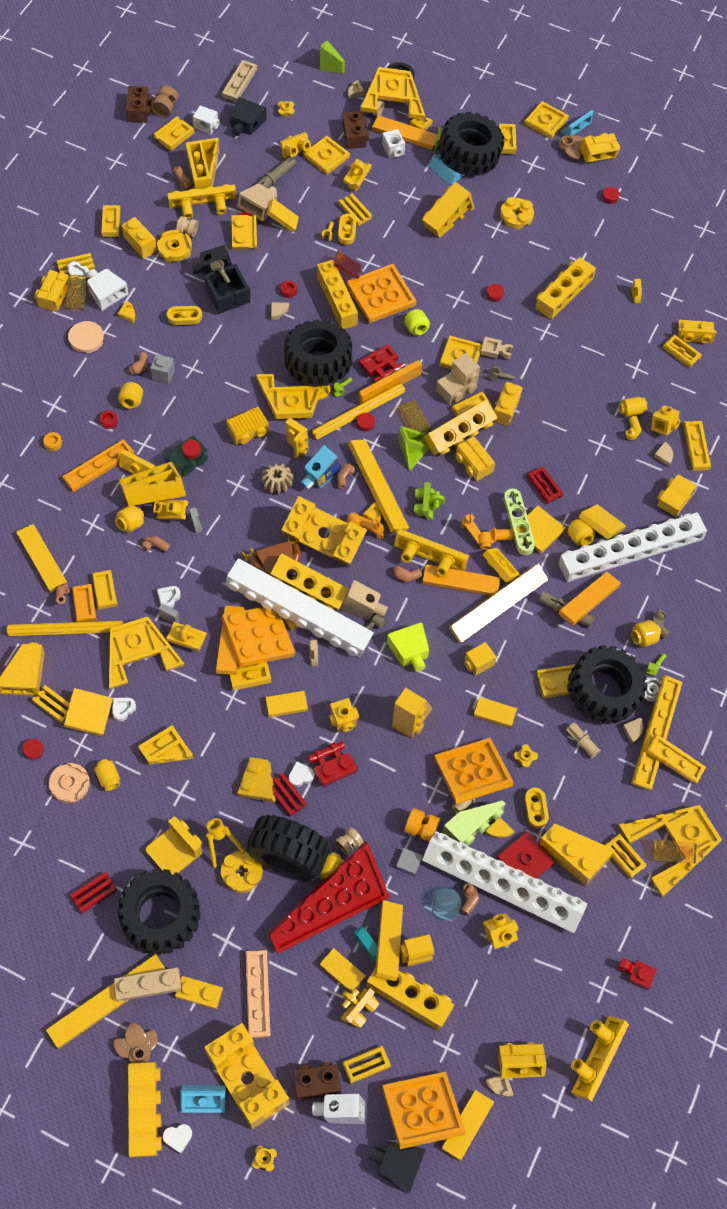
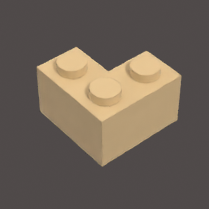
M467 353L463 354L452 362L451 372L437 381L436 392L449 405L459 402L463 396L476 390L480 366Z

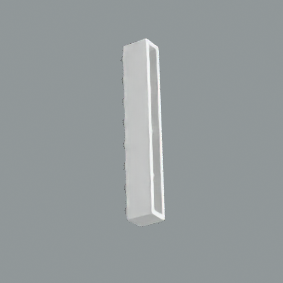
M239 558L227 575L225 584L231 590L244 594L251 601H257L265 609L277 612L282 618L295 622L298 627L308 629L316 637L328 640L331 645L346 650L351 656L361 658L374 632Z

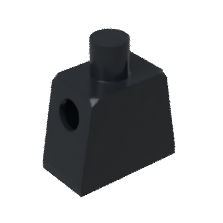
M238 97L230 115L232 133L236 136H240L242 132L252 135L267 120L266 107Z
M226 245L201 252L200 262L192 264L193 274L204 273L205 275L214 272L210 264L217 260L224 262V268L231 266L232 262Z
M390 1141L386 1151L374 1146L369 1159L381 1164L378 1172L379 1176L409 1194L425 1149L415 1146L399 1149L397 1142Z

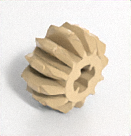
M275 462L274 467L268 465L267 470L263 471L262 483L265 490L270 489L271 494L274 491L280 494L281 490L287 492V487L292 486L293 475L290 468H285L284 464L278 466Z

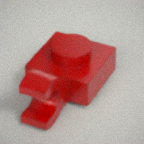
M624 958L619 961L616 968L630 975L629 982L645 990L650 988L657 970L638 960L633 965Z

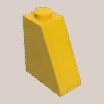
M34 642L21 645L0 677V694L38 695L45 655L42 645Z

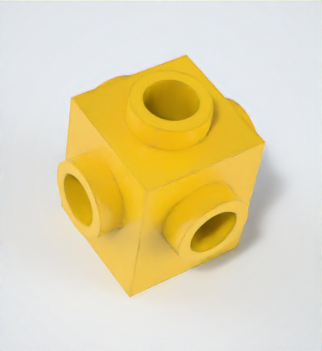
M662 406L653 414L651 430L668 436L680 424V411L669 406Z
M349 698L330 704L331 715H329L332 727H336L337 732H348L356 727L359 714L356 707H352Z
M506 913L498 914L492 919L483 922L487 940L494 949L508 946L518 940L516 931H518L517 923L514 919H510Z

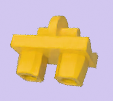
M306 132L293 137L287 136L285 140L280 141L282 157L284 159L289 156H296L300 152L311 150V143Z
M356 159L343 179V183L348 184L349 189L357 191L371 170L372 165L365 164Z
M155 501L153 512L158 514L157 519L185 520L188 501Z
M173 622L171 631L166 639L174 644L200 652L207 633L191 628V625L188 624L182 625Z
M364 988L361 993L357 989H354L351 994L344 991L342 996L345 1001L341 1006L347 1010L340 1019L344 1023H350L357 1028H361L366 1022V1018L360 1013L361 1009L365 1007L369 1012H373L379 1005V1002L373 996L375 992L371 988L368 990Z

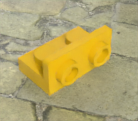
M678 321V337L685 342L713 343L716 336L714 322Z
M289 418L285 422L287 442L294 448V457L299 459L309 449L307 428Z

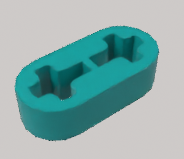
M360 926L352 933L371 961L376 964L378 945L366 929Z

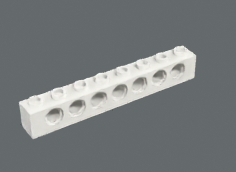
M698 512L694 514L688 513L681 518L669 519L658 525L652 524L648 528L636 529L626 535L620 534L613 539L601 540L591 546L584 545L575 551L568 550L560 556L558 564L566 581L570 582L704 539L707 529Z
M437 831L431 838L422 861L572 933H575L588 904L578 897H573L559 888H554L540 879L533 878L519 869H514L500 860L487 856L484 852L472 849L465 843L458 842L449 838L446 834Z

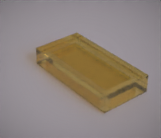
M415 400L399 406L398 410L410 429L421 433L431 430L430 424Z

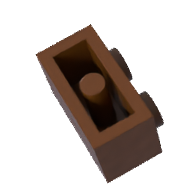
M128 86L127 122L147 123V118L151 115L149 104H152V94H149L148 87Z
M362 111L343 113L342 126L346 149L366 148V141L369 140V131L365 130L367 128V120L363 118Z
M325 1062L319 1064L320 1067L311 1068V1065L299 1066L298 1070H294L297 1101L324 1098L325 1095L341 1094L338 1064L333 1065L332 1062Z

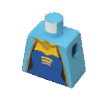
M324 445L305 465L306 477L300 483L307 490L314 484L318 488H322L340 470L338 457Z

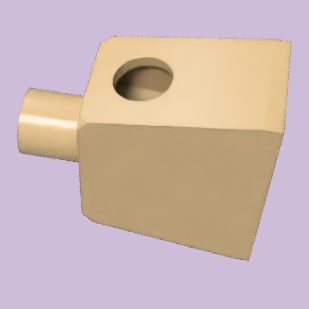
M256 184L239 193L238 207L252 216L256 215L257 219L264 222L268 217L269 201L272 199L277 201V190L273 186L266 188L261 184Z
M354 580L340 610L370 620L373 613L384 617L388 606L378 602L381 596L380 593Z

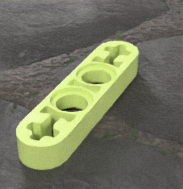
M508 489L504 495V504L510 526L513 530L516 548L521 555H530L534 550L535 542L522 496L517 489ZM510 496L515 498V505H513L512 498H509ZM515 510L520 511L522 516L514 517L512 512ZM522 526L526 529V532L519 533L516 528ZM523 539H525L526 545L529 546L528 549L523 546Z

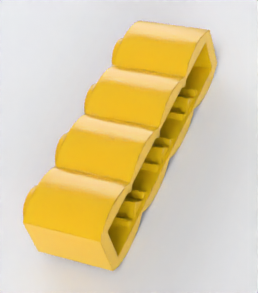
M156 1062L128 1064L130 1158L158 1156V1151H162V1138L157 1137V1127H161L162 1124L161 1113H157V1104H161V1090H157V1081H161V1068L157 1067Z

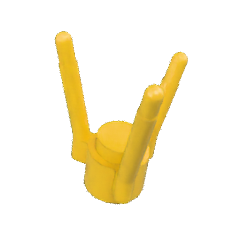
M214 818L207 823L208 833L206 837L209 842L213 868L217 867L213 839L221 840L227 835L242 853L245 852V849L231 834L228 827L224 826L221 819Z

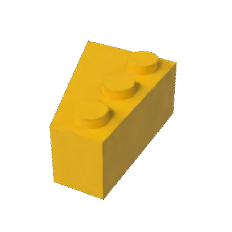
M219 138L187 142L186 153L194 189L213 187L219 157Z
M454 182L452 186L446 189L445 194L436 200L432 209L424 214L422 219L424 227L439 238L454 226L453 222L458 218L460 220L463 219V214L468 209L470 211L474 209L471 193Z
M172 462L119 479L128 506L186 496L181 476Z
M405 688L395 702L392 727L412 739L415 734H419L424 727L423 722L433 708L427 700Z
M554 824L544 834L539 843L555 861L584 886L594 878L615 852L612 848L557 824Z

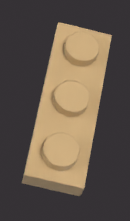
M242 60L223 90L222 98L236 102L257 71V65Z
M179 968L114 978L117 1002L182 991Z

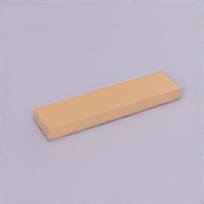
M267 950L246 951L248 1033L251 1038H269L270 1014Z

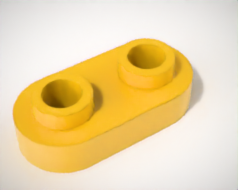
M344 214L340 217L338 240L344 245H350L355 241L356 217L352 214Z
M197 306L171 307L167 311V320L173 325L198 324L202 320V311Z
M531 788L526 792L524 798L527 819L530 826L541 829L546 826L549 819L546 796L541 789ZM531 798H537L538 802H533ZM534 817H540L541 821H536Z

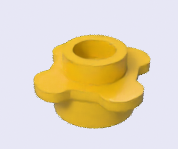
M281 101L278 103L280 107L278 113L283 117H289L294 114V103L292 101Z
M525 744L519 752L514 753V758L523 767L527 768L533 760L538 759V754L533 752L529 745Z
M258 1146L255 1149L256 1157L252 1162L255 1169L264 1168L268 1172L274 1169L273 1161L277 1156L276 1150L273 1148L269 1150Z

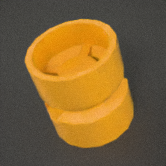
M413 808L404 832L412 836L418 834L420 839L430 842L438 828L440 818L431 814L425 816L424 811Z

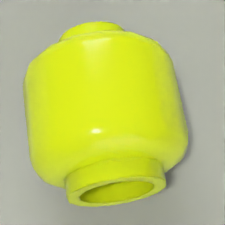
M419 309L410 311L404 319L408 331L415 336L424 334L430 325L425 313Z

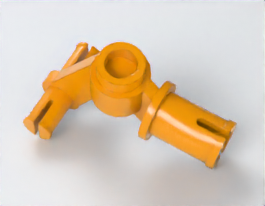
M351 513L347 516L346 523L349 524L351 521L374 532L378 540L384 538V527L378 517L369 520L356 513Z
M468 514L462 519L461 528H466L482 550L490 549L491 545L496 541L513 540L512 528H492L489 532H480L473 521L474 516L472 514L470 516Z

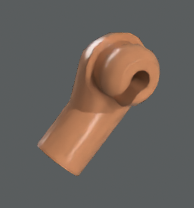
M180 166L175 167L173 171L180 183V187L182 190L187 191L191 188V181L184 174Z
M139 353V361L129 367L132 375L140 374L147 370V353Z
M349 463L344 464L336 474L339 489L347 487L346 477L355 472V467Z
M158 536L146 537L141 546L146 551H149L151 547H158L166 553L170 544Z
M396 566L393 570L395 577L405 583L422 577L419 568L408 571L401 566Z
M67 584L59 585L56 589L55 599L59 604L65 603V594L70 593Z
M466 883L463 886L466 902L460 910L469 916L478 904L479 896L476 887Z

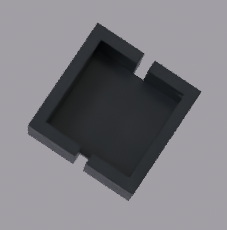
M237 264L224 268L230 280L228 283H226L223 276V283L220 282L219 270L204 275L205 289L218 314L233 309V305L239 307L251 302L250 288Z

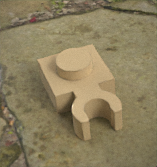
M485 337L480 355L498 358V355H502L503 358L510 359L511 353L506 351L512 352L513 345H501L502 340Z

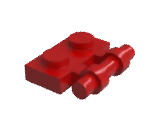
M389 344L359 360V365L369 377L373 374L377 375V377L373 378L374 383L405 367L403 362L398 365L395 363L398 361V355ZM387 366H389V367H390L389 370H387V371H385V372L382 370V369L386 368Z
M342 741L337 744L335 742L329 744L327 748L323 750L318 749L313 751L312 755L307 756L310 764L313 762L318 764V766L314 767L313 772L322 787L358 771V767L349 752L341 755L340 751L345 749V744ZM332 755L334 759L326 762L324 758Z

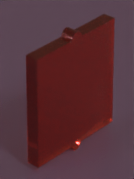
M337 251L335 253L334 266L346 274L359 279L362 264Z

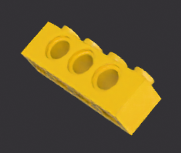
M581 257L575 262L572 261L565 272L562 271L554 282L549 283L544 292H540L537 295L535 309L552 320L594 279L596 268Z
M334 260L317 264V279L339 327L347 329L357 326L358 312Z
M486 399L424 435L423 438L433 456L438 453L443 455L450 451L449 447L454 444L456 447L464 442L463 438L467 436L471 438L479 433L478 429L483 427L485 430L492 426V421L497 419V416ZM473 416L477 418L478 424L474 423ZM459 425L463 427V433L459 431ZM444 433L449 436V442L444 439Z
M282 553L270 573V576L335 611L340 609L349 591L348 588ZM290 570L294 571L296 574V579H288L286 576V572ZM304 580H311L313 588H305L303 585ZM326 588L329 590V598L321 596V589Z
M375 967L367 980L366 987L371 988L374 992L438 1031H441L454 1007L449 997L444 994H436L433 992V988L426 983L420 984L416 982L414 976L408 972L402 973L398 971L397 981L399 984L391 987L387 983L388 979L375 977ZM412 989L417 993V996L409 998L405 992ZM428 1000L434 1002L435 1008L427 1009L424 1006V1002Z

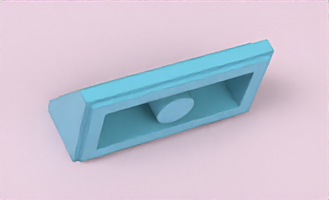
M594 111L587 112L561 130V133L564 136L572 137L591 124Z
M434 155L428 166L449 185L465 175V173L462 174L458 170L450 168V165L444 162V158L441 155Z
M225 1085L182 1086L181 1113H225Z

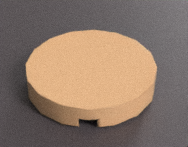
M83 321L75 324L70 329L68 340L75 351L92 353L102 346L104 333L98 324Z
M75 763L58 766L49 778V789L53 797L64 803H74L81 800L87 794L90 787V778L86 770Z

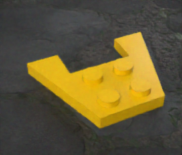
M378 67L360 111L376 113L377 99L408 103V117L424 119L425 113L411 71Z
M256 374V380L276 419L313 417L323 385H318V387L312 384L310 386L274 387L273 374Z
M148 616L110 628L109 690L128 684L123 668L124 665L160 654L166 672L185 666L184 662Z

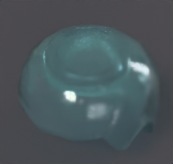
M440 887L434 890L430 897L433 915L442 921H451L458 917L462 908L460 894L452 887Z

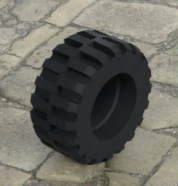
M462 112L458 113L457 116L450 117L446 121L439 140L438 149L441 157L444 158V162L447 165L449 164L450 168L456 169L462 174H475L477 176L482 173H488L496 167L505 141L500 127L496 126L493 120H489V117L485 115L483 117L479 113L472 114L471 112H466L463 114ZM466 142L474 143V144H476L477 146L470 145V144H468V143H466Z
M327 320L305 321L302 325L298 324L285 338L284 360L288 373L292 377L294 376L295 380L302 381L305 385L312 384L318 387V385L328 386L329 383H337L338 379H343L349 373L352 366L353 345L351 337L345 329L339 328L338 324L334 322L329 323ZM321 350L329 354L315 356L308 354V352Z
M605 645L598 648L593 647L588 652H585L572 668L568 676L567 690L571 692L569 695L571 702L574 701L576 703L574 707L578 711L581 710L584 717L587 718L589 716L592 718V721L597 723L599 721H602L603 724H610L611 721L614 724L619 723L621 720L627 719L643 701L645 691L647 690V683L644 682L646 675L644 672H641L643 668L640 663L637 664L635 662L636 658L632 655H627V651L623 649L617 650L615 646H610L609 648ZM601 672L612 676L619 683L622 696L609 697L602 694L595 687L592 674Z
M263 815L256 820L246 843V850L249 856L254 858L256 862L261 863L264 867L276 873L297 880L313 881L322 872L330 852V846L322 835H319L318 832L311 830L306 825L285 817H278L277 815Z
M152 869L151 874L141 873V878L138 880L133 878L130 881V887L123 889V897L119 898L118 918L125 937L131 941L135 948L140 947L142 952L147 954L150 951H153L154 955H161V951H166L169 954L173 953V949L176 947L181 949L184 947L186 940L190 941L193 938L192 933L197 931L199 926L200 906L195 889L191 887V883L187 879H182L181 874L175 872L173 875L167 869H164L163 873H159L158 869ZM159 895L175 899L179 905V914L169 926L154 929L145 926L141 922L139 912L147 900Z

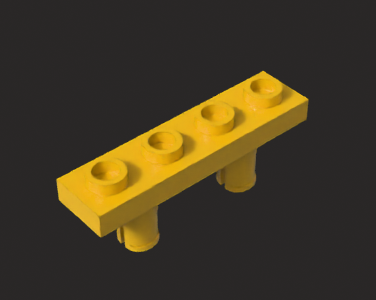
M235 184L168 193L169 208L182 207L183 217L187 219L193 218L192 205L215 202L217 214L223 215L227 212L225 201L236 199Z
M399 529L396 534L394 546L404 550L401 555L403 562L410 563L414 555L426 558L439 564L436 574L441 577L446 576L449 568L465 571L469 555Z
M608 1016L605 1024L600 1020H594L591 1023L590 1030L598 1038L585 1063L577 1058L571 1063V1069L579 1075L571 1091L575 1097L592 1102L629 1026L625 1020Z

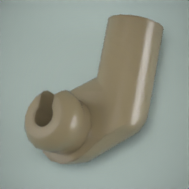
M658 610L652 616V621L659 625L661 629L660 636L665 639L671 632L664 626L666 613L663 610Z

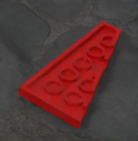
M365 841L268 932L277 954L390 898L368 842Z

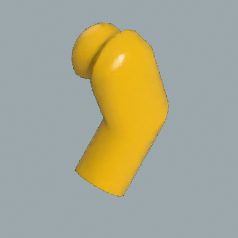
M637 416L629 418L631 428L625 432L629 440L636 439L642 431Z

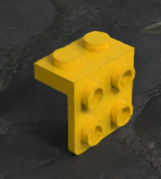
M175 816L168 821L170 828L146 847V853L162 871L164 869L170 870L173 875L175 872L180 873L202 855L201 840L195 834L192 836L188 832L189 827L182 819L179 821Z

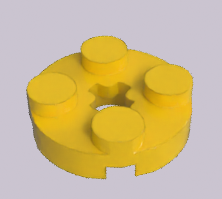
M509 197L501 206L500 218L505 221V225L508 227L521 229L524 225L531 224L533 220V204L531 201Z
M179 230L167 231L161 235L160 240L158 239V252L168 263L189 258L192 250L191 239L186 233L184 235Z
M236 851L225 857L221 866V876L223 883L236 893L250 892L262 879V864L251 858L247 851L244 853ZM240 867L248 870V872L244 873L243 877L236 873Z

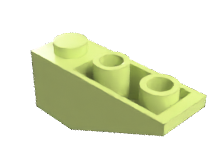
M499 801L461 811L444 825L443 832L449 838L469 846L475 840L474 836L480 832L482 834L485 832L493 819L497 820L504 814L505 802Z

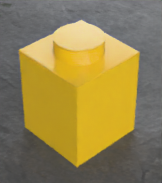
M485 642L466 653L464 664L468 671H472L476 676L494 666L496 656Z

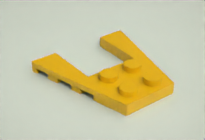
M700 805L619 825V829L628 844L664 826L685 860L651 878L661 897L666 895L722 841Z

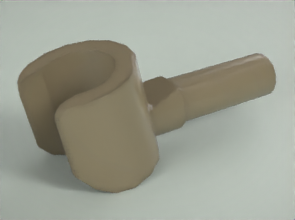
M222 260L212 262L210 264L213 271L219 270L226 283L230 282L224 271V262Z
M497 366L492 367L488 371L491 373L488 376L490 380H495L497 377L514 379L513 375L501 372Z
M375 615L365 628L370 630L377 626L380 629L385 624V619L380 615Z

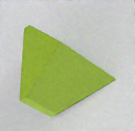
M328 40L320 45V70L343 74L345 73V60Z
M401 426L399 428L398 443L408 469L411 471L429 450V447L423 438L424 433Z

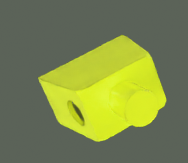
M422 622L387 635V644L402 666L412 664L416 672L426 667L423 660L428 658L429 647Z

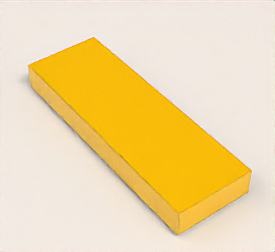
M702 421L684 422L683 428L692 471L710 470L711 463Z
M658 734L653 736L645 751L693 784L698 783L706 766Z
M475 1090L461 1114L465 1135L447 1139L442 1150L461 1161L494 1101Z

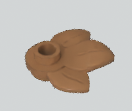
M578 135L572 137L563 136L559 141V147L569 157L579 159L580 156H583L580 151V145L585 137Z
M132 1022L126 1030L125 1038L114 1040L115 1050L120 1057L129 1058L131 1063H148L151 1051L157 1046V1033L155 1030L145 1033L140 1025ZM138 1051L144 1053L141 1058L136 1057Z

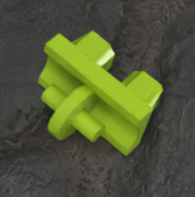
M424 482V487L415 489L417 501L423 500V503L415 504L414 512L416 516H426L427 520H433L434 509L438 510L439 506L445 503V498L440 495V492L430 488V482Z

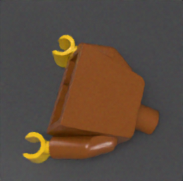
M288 537L287 542L256 550L255 555L252 548L249 549L250 554L248 555L244 551L242 552L246 562L270 575L281 553L297 562H300L302 555L298 541H291L290 537ZM287 571L286 576L294 573V571Z

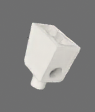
M92 269L88 272V290L101 311L128 295L127 283L110 270L104 269L98 273L95 269Z
M360 1094L325 1095L324 1102H313L312 1113L313 1116H324L328 1123L364 1124L365 1101Z

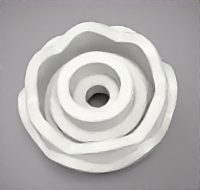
M647 678L644 681L647 683L644 698L654 702L661 681L656 678Z

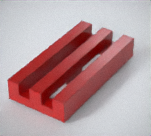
M543 466L527 475V478L546 504L563 496V492ZM539 473L542 474V476L545 478V480L548 482V484H549V485L551 486V488L554 490L555 494H553V492H552V491L550 490V488L548 487V484L542 479V477L539 475Z
M281 773L278 778L273 779L274 786H278L294 807L291 810L274 786H272L275 798L290 817L307 806L306 801L284 773ZM281 781L284 782V784L287 786V788L291 791V793L294 795V797L298 800V802L300 803L299 806H298V804L295 802V800L291 797V795L288 793V791L284 788V786L281 784Z
M104 872L70 896L83 914L116 892L117 888L108 874ZM104 880H106L104 883H102L101 885H99L98 887H96V888L93 889L92 891L88 892L87 894H85V895L82 896L81 898L77 899L78 897H80L81 895H83V894L86 893L87 891L91 890L92 888H94L95 886H97L98 884H100L101 882H103ZM107 886L111 887L108 890L101 893L100 895H98L97 897H95L94 899H92L91 901H89L88 903H86L85 905H81V903H83L90 897H93Z

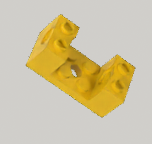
M298 496L281 533L346 566H350L367 529L351 521L348 524L316 508V504ZM321 528H326L329 531V536L321 538L318 531Z
M243 1023L204 1047L208 1058L251 1129H254L289 1105V1097L279 1081L274 1079L265 1065ZM244 1073H251L254 1076L253 1082L244 1084L241 1081L242 1075Z

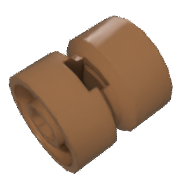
M161 86L151 104V110L159 117H169L179 98L177 91L170 86Z

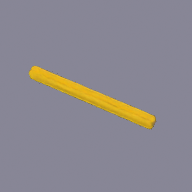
M401 383L391 387L313 429L312 435L315 439H319L355 420L360 414L368 413L403 394L405 387Z
M123 621L7 625V635L110 633V628L122 625Z

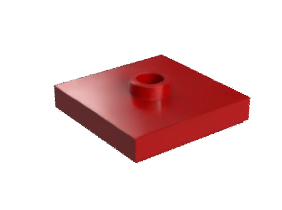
M526 832L497 856V859L506 865L519 869L533 878H538L555 864L553 858L529 832Z

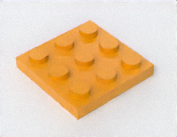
M394 264L347 281V287L369 323L416 306L417 301Z
M261 607L222 615L221 619L239 667L294 657L295 650L282 617L277 612Z
M491 738L434 755L435 762L456 804L513 786V780Z
M446 1072L382 1086L399 1149L465 1135V1128Z

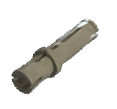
M289 156L270 173H266L264 178L256 184H261L266 188L273 186L276 180L296 165L295 159Z
M546 591L542 593L539 602L553 608V611L556 613L568 604L563 601V598L560 597L558 599ZM587 614L578 622L590 628L595 617Z

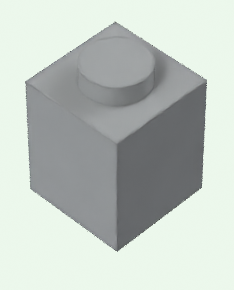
M156 354L150 368L152 381L170 384L175 372L173 358Z

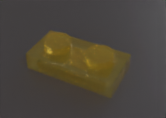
M69 275L66 310L84 311L87 277L85 275Z
M654 840L653 860L696 863L697 843Z

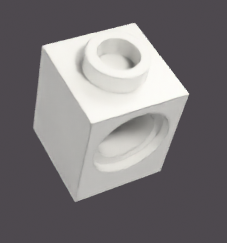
M199 106L193 115L194 129L211 135L219 126L218 112Z
M395 129L384 132L382 135V146L389 159L404 155L405 141L399 130Z

